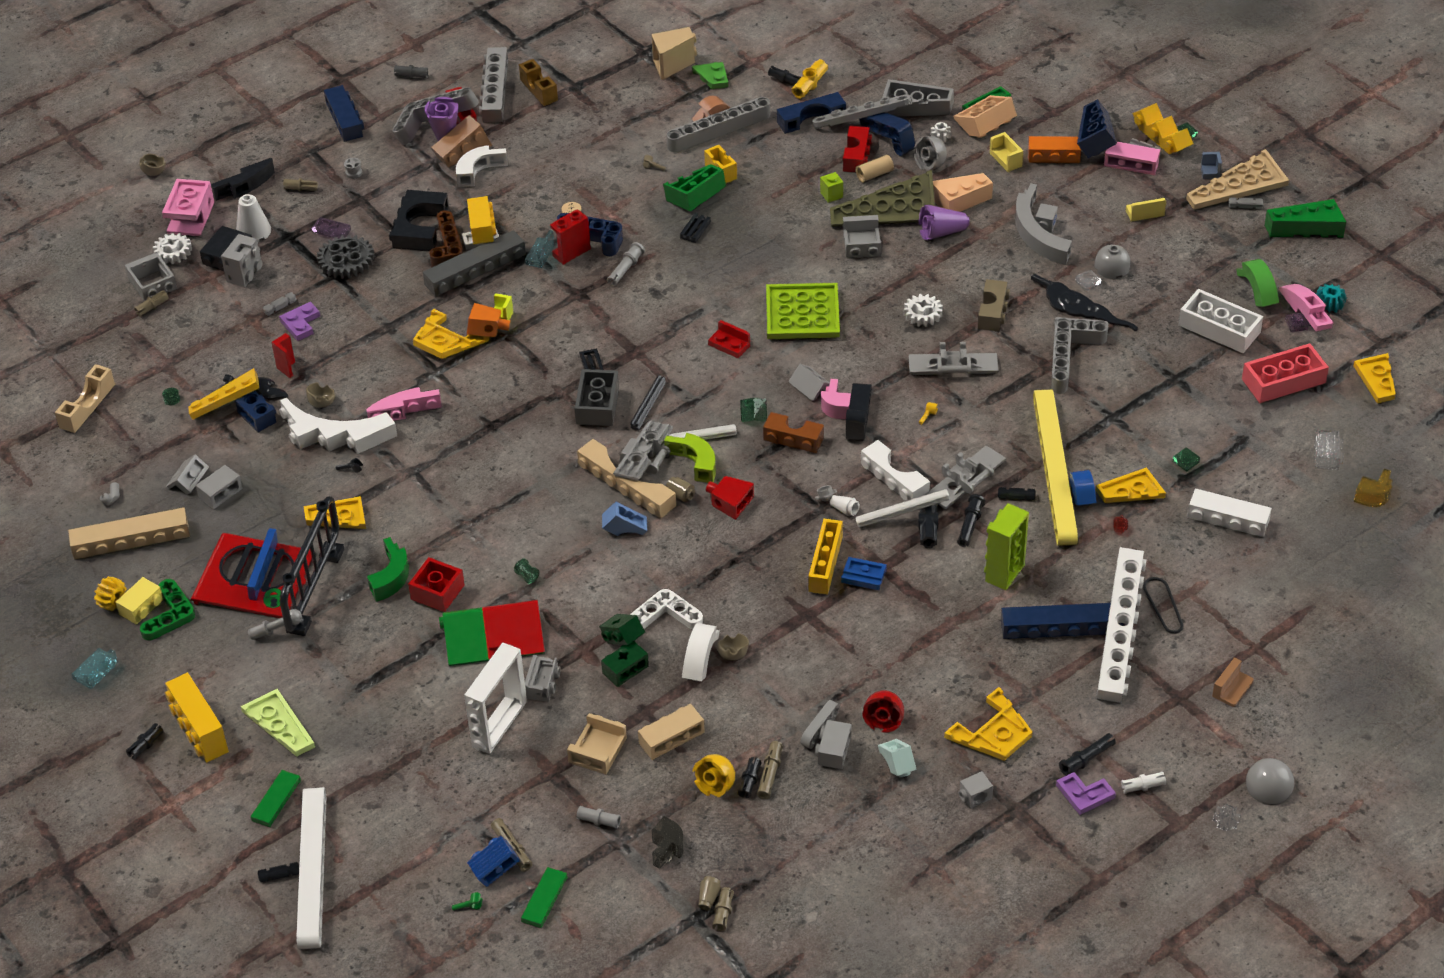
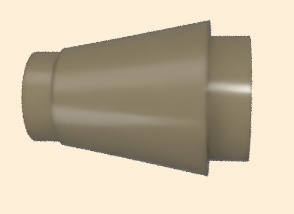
M706 876L700 882L698 904L700 909L711 910L721 889V882L717 878Z

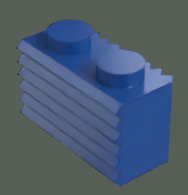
M500 835L498 838L490 840L488 846L482 851L475 852L467 864L477 879L488 887L489 884L496 881L513 865H516L520 859L509 842Z

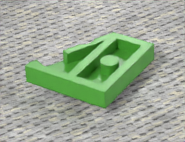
M723 62L692 66V72L699 74L700 79L707 83L711 89L728 87V79Z

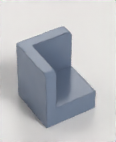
M1203 152L1201 160L1202 178H1220L1222 167L1220 152Z

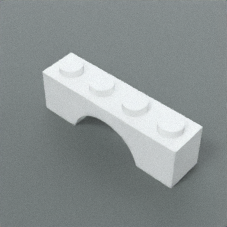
M879 440L861 450L862 466L872 472L877 479L882 480L891 490L898 493L903 500H912L929 492L930 481L918 471L900 472L890 466L891 450Z

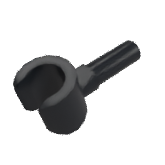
M354 458L350 463L336 465V470L352 468L355 473H358L362 470L360 466H363L358 458Z

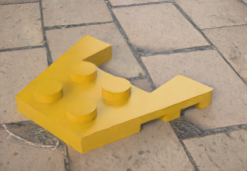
M433 309L430 317H427L425 320V325L420 328L414 337L413 346L443 359L488 342L489 337L477 335L463 337L440 326L447 320V314Z
M998 687L986 697V703L999 711V713L975 733H972L956 722L945 732L944 738L1005 761L1032 738L1033 732L1021 715L1016 713L1011 701L1003 695V690Z

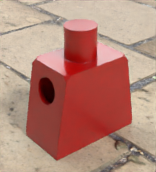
M725 476L719 484L711 481L708 482L706 492L711 494L713 507L736 520L754 497V483Z

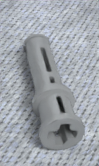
M633 242L629 251L623 254V260L607 278L608 284L613 280L610 285L616 286L630 266L635 265L639 256L645 253V248L640 243Z

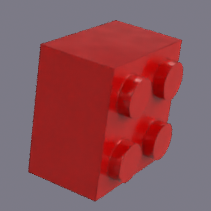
M428 557L408 583L411 600L445 612L465 586L463 570Z

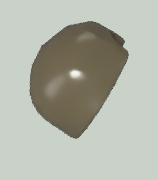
M149 153L140 158L139 166L146 175L158 176L163 173L166 162L164 157Z
M315 382L306 388L307 400L314 407H327L335 400V391L329 388L328 385L321 387L318 382Z
M738 633L734 638L727 634L722 640L718 641L717 651L723 659L729 661L741 660L747 653L749 640L741 633Z

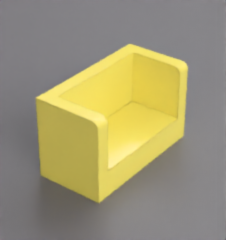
M1006 132L990 138V154L1007 172L1022 167L1023 150Z

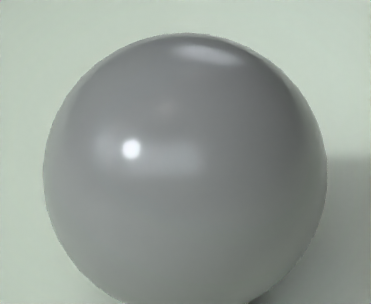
M1265 758L1255 762L1248 770L1246 787L1249 794L1255 800L1264 804H1279L1286 801L1292 794L1294 776L1284 762L1275 758Z

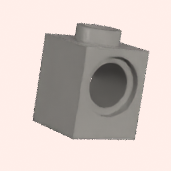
M981 771L961 780L958 794L962 802H966L971 809L992 799L993 785Z

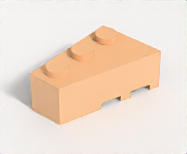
M984 173L933 181L934 202L941 208L961 212L992 199L993 182Z

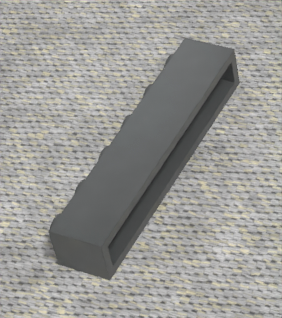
M514 230L495 238L494 242L484 243L423 271L424 285L436 297L526 255L525 241Z

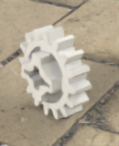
M171 233L169 236L165 234V238L159 237V242H154L153 251L159 254L165 264L169 261L171 264H174V261L180 263V259L186 260V255H191L192 246L190 239H187L186 235L181 237V233L177 235Z
M919 294V297L913 295L912 300L907 299V303H904V316H906L907 321L911 320V324L917 323V326L924 324L927 327L928 323L934 325V321L939 322L940 317H942L943 305L940 304V300L935 301V296L929 298V294L926 296Z

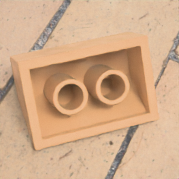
M990 95L953 117L969 136L982 138L989 131L997 130L1000 125L1011 122V119L1016 117L1017 114L1012 97Z

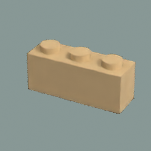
M692 704L681 707L668 716H663L658 721L638 730L639 744L651 760L705 733L704 719Z

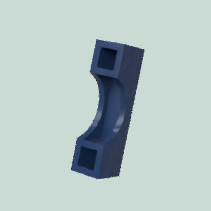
M839 92L782 107L777 109V123L784 134L800 130L801 123L807 118L831 114L834 110H846V102Z

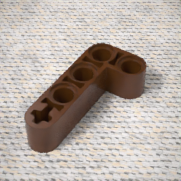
M441 211L437 214L438 229L443 246L430 250L431 267L463 254L454 218L450 211Z

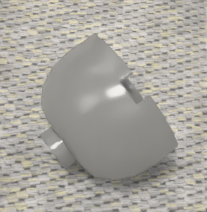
M935 136L921 137L915 144L914 148L917 149L914 158L920 169L924 170L925 168L926 171L935 170L944 164L947 150L942 140Z
M1107 245L1097 252L1094 267L1097 269V273L1104 278L1116 279V276L1120 275L1124 277L1130 270V256L1119 245Z

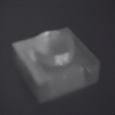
M1091 269L1076 276L1075 281L1085 291L1101 285V279Z

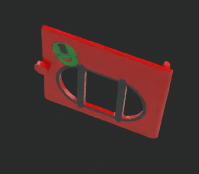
M222 533L190 601H193L195 605H198L200 602L282 618L280 594L284 583L271 588L270 586L282 559L286 557L293 567L301 548L277 543L274 551L276 558L260 589L257 600H250L247 590L248 584L240 583L238 580L253 550L260 551L264 540ZM245 549L232 579L229 580L223 573L224 562L231 554ZM310 549L306 556L308 569L312 562ZM302 564L299 571L302 587L306 584L304 564ZM297 578L292 586L295 598L299 591ZM289 593V596H288V606H289V610H290L291 607H292V601H291L290 593Z

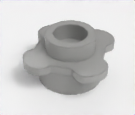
M831 485L822 486L817 489L818 496L815 499L828 501L837 490L832 489Z

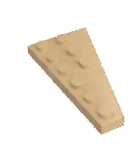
M1264 149L1260 155L1250 157L1248 162L1236 165L1222 173L1220 178H1214L1206 186L1201 185L1187 193L1186 199L1195 210L1229 201L1230 197L1238 199L1288 186L1289 179L1268 151Z

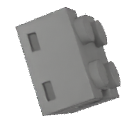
M241 234L236 236L221 255L226 282L246 287L252 281L254 272L260 270L263 264L257 239Z

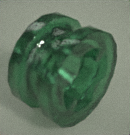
M171 387L163 391L162 396L166 405L172 406L180 401L179 391L176 388Z

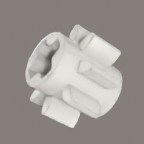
M943 122L936 123L935 128L931 127V136H935L945 143L947 138H951V127H947V124Z

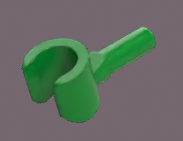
M474 892L471 894L469 901L452 905V910L465 907L478 910L482 906L483 898H481L480 893Z

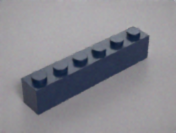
M1111 603L1001 608L1003 639L1106 635Z

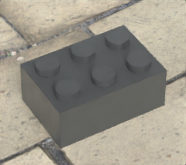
M581 369L575 403L576 424L613 426L619 393L618 371Z

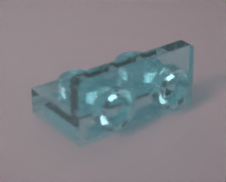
M98 648L71 674L73 680L92 689L118 663L115 651L110 649L108 652H105Z

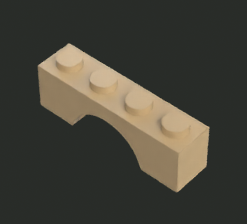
M95 364L87 373L84 389L80 397L73 403L65 400L55 412L60 429L76 433L114 387L115 382L111 369Z

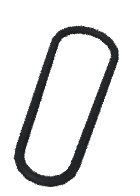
M1159 577L1148 578L1143 583V590L1164 629L1169 633L1181 632L1184 627L1167 582ZM1158 580L1165 584L1180 623L1178 630L1167 628L1146 589V584L1149 581Z

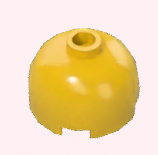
M707 755L695 763L693 767V772L695 771L696 776L694 782L698 789L706 796L712 794L721 797L731 789L735 782L734 767L722 755Z

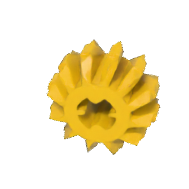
M108 576L106 579L103 578L101 580V584H97L98 588L94 591L96 593L94 600H96V605L113 611L115 608L117 609L116 601L125 594L127 588L122 580Z

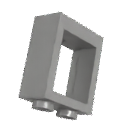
M157 252L125 265L129 281L144 301L147 300V297L151 298L162 290L168 293L177 289L173 273ZM157 271H160L164 277L146 286H142L138 280Z

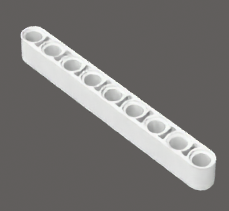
M325 787L303 789L297 913L298 950L321 948L326 826Z

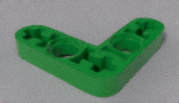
M165 579L159 584L163 599L170 610L141 624L140 632L144 640H154L191 622L195 618L192 604L172 579ZM174 599H182L179 603H172ZM167 619L173 620L170 624H163Z

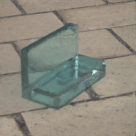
M549 230L545 238L538 237L525 258V265L538 268L543 267L555 246L552 230Z

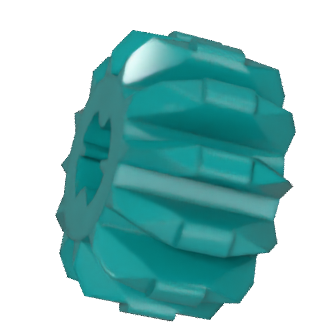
M1324 284L1323 287H1319L1316 293L1326 305L1325 310L1329 313L1331 311L1337 313L1338 310L1343 309L1346 303L1345 289H1340V285Z

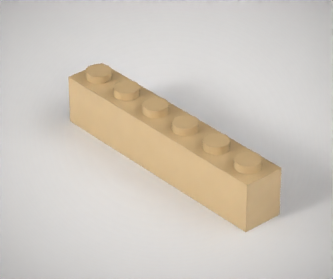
M185 508L68 530L74 559L190 537Z

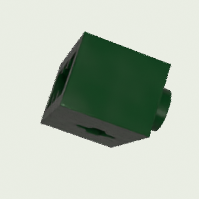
M616 614L599 626L602 631V638L610 644L629 645L646 633L637 615Z
M635 641L629 645H622L618 650L601 660L602 674L616 687H619L649 667L648 653Z

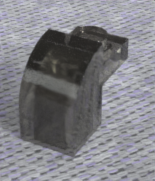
M664 816L651 830L652 843L658 846L652 852L653 866L661 869L665 863H669L673 855L680 859L684 852L683 831L681 827Z

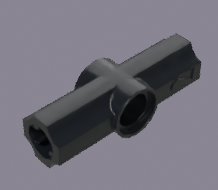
M937 504L922 508L919 512L920 545H923L925 548H933V546L937 545Z

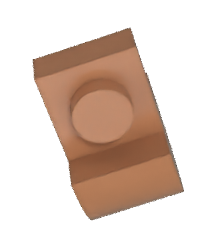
M708 96L699 102L701 108L692 120L697 121L731 107L717 96Z

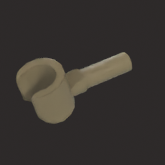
M644 156V168L655 167L665 171L666 167L653 162L652 156Z

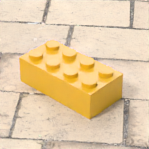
M187 672L166 682L167 691L165 695L168 702L171 703L168 705L173 716L177 715V722L180 728L187 731L185 734L190 743L194 742V749L198 757L202 756L207 763L228 753L229 750L223 727L189 673Z

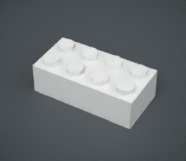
M1198 289L1180 309L1179 326L1244 353L1261 333L1263 316Z

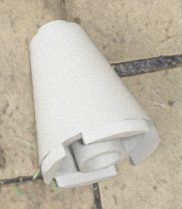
M245 194L239 199L236 230L251 234L252 238H256L259 242V239L263 237L264 239L268 238L271 233V226L256 197Z

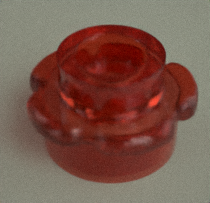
M1123 515L1114 517V532L1122 534L1128 529V520Z

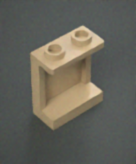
M589 713L587 715V725L575 745L570 744L567 749L568 762L607 774L627 739L626 725Z

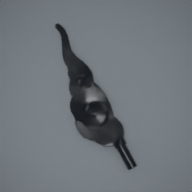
M1036 274L1031 276L1032 281L1046 288V297L1049 299L1050 305L1057 311L1065 312L1072 316L1081 315L1085 318L1107 321L1109 324L1129 327L1133 331L1138 330V327L1133 323L1116 318L1104 306L1094 303L1079 292L1070 290L1063 283L1048 281Z

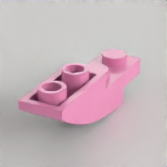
M1299 284L1279 287L1278 290L1296 313L1301 312L1315 331L1332 328L1333 322L1324 311L1326 305L1314 292Z
M418 387L390 395L374 403L366 410L368 418L387 412L391 419L395 421L406 419L405 413L442 408L439 389L420 392Z

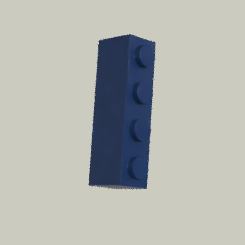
M343 85L324 90L326 105L343 141L346 142L363 137L364 123L360 120L358 110H355L353 100L350 101L349 92L345 91Z

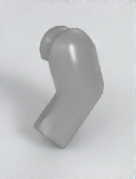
M116 482L111 483L110 493H104V496H100V501L103 505L110 506L120 498L119 484Z

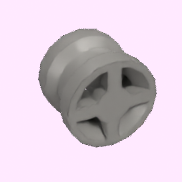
M348 158L345 160L346 176L350 179L359 178L362 175L361 161L358 158Z

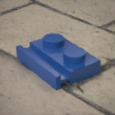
M848 557L843 575L841 576V583L880 590L887 564Z

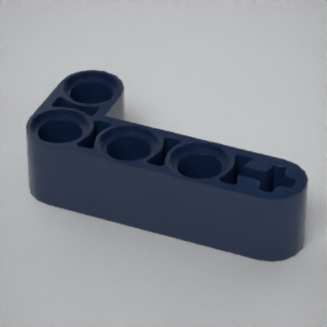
M885 112L859 118L862 127H870L871 132L892 139L893 148L897 155L902 156L915 149L916 143L913 128L909 121Z
M561 213V214H559V215L557 216V220L560 219V218H562V217H564L565 215H567V214H569V213ZM588 217L590 241L601 243L603 255L609 257L616 255L623 242L622 225L615 221Z

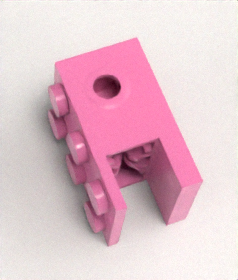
M176 179L162 212L163 218L171 219L166 231L167 234L174 233L177 235L181 233V235L201 236L214 205L210 181Z

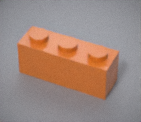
M1029 136L1028 163H1080L1081 148L1077 144L1078 137Z

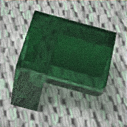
M748 398L740 400L741 422L767 420L766 399Z

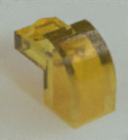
M1384 469L1378 481L1363 476L1356 489L1354 502L1368 507H1380L1388 503L1393 488L1391 486L1393 480L1390 479L1392 471Z

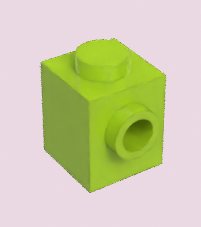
M836 172L820 177V193L828 203L843 198V181Z

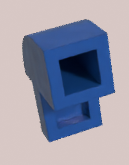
M1089 470L1070 472L1068 480L1069 486L1072 488L1073 503L1076 505L1096 503L1095 486L1091 472Z

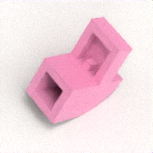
M831 379L830 386H826V391H821V409L831 418L846 420L851 393H838V379Z

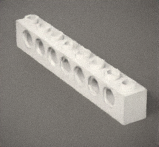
M1122 547L1119 549L1096 699L1121 703L1122 696H1127L1128 684L1125 683V677L1129 678L1131 666L1127 665L1128 659L1132 660L1134 648L1130 647V643L1135 641L1136 636L1133 623L1137 624L1139 615L1135 608L1140 606L1141 594H1138V588L1142 589L1144 577L1140 576L1141 571H1145L1147 559H1143L1144 551ZM1122 605H1126V606H1128L1129 608H1123V607H1121V606H1122ZM1118 623H1124L1126 626H1121ZM1116 641H1122L1124 644H1118ZM1117 658L1121 662H1115L1113 659ZM1114 676L1119 680H1112L1110 677Z

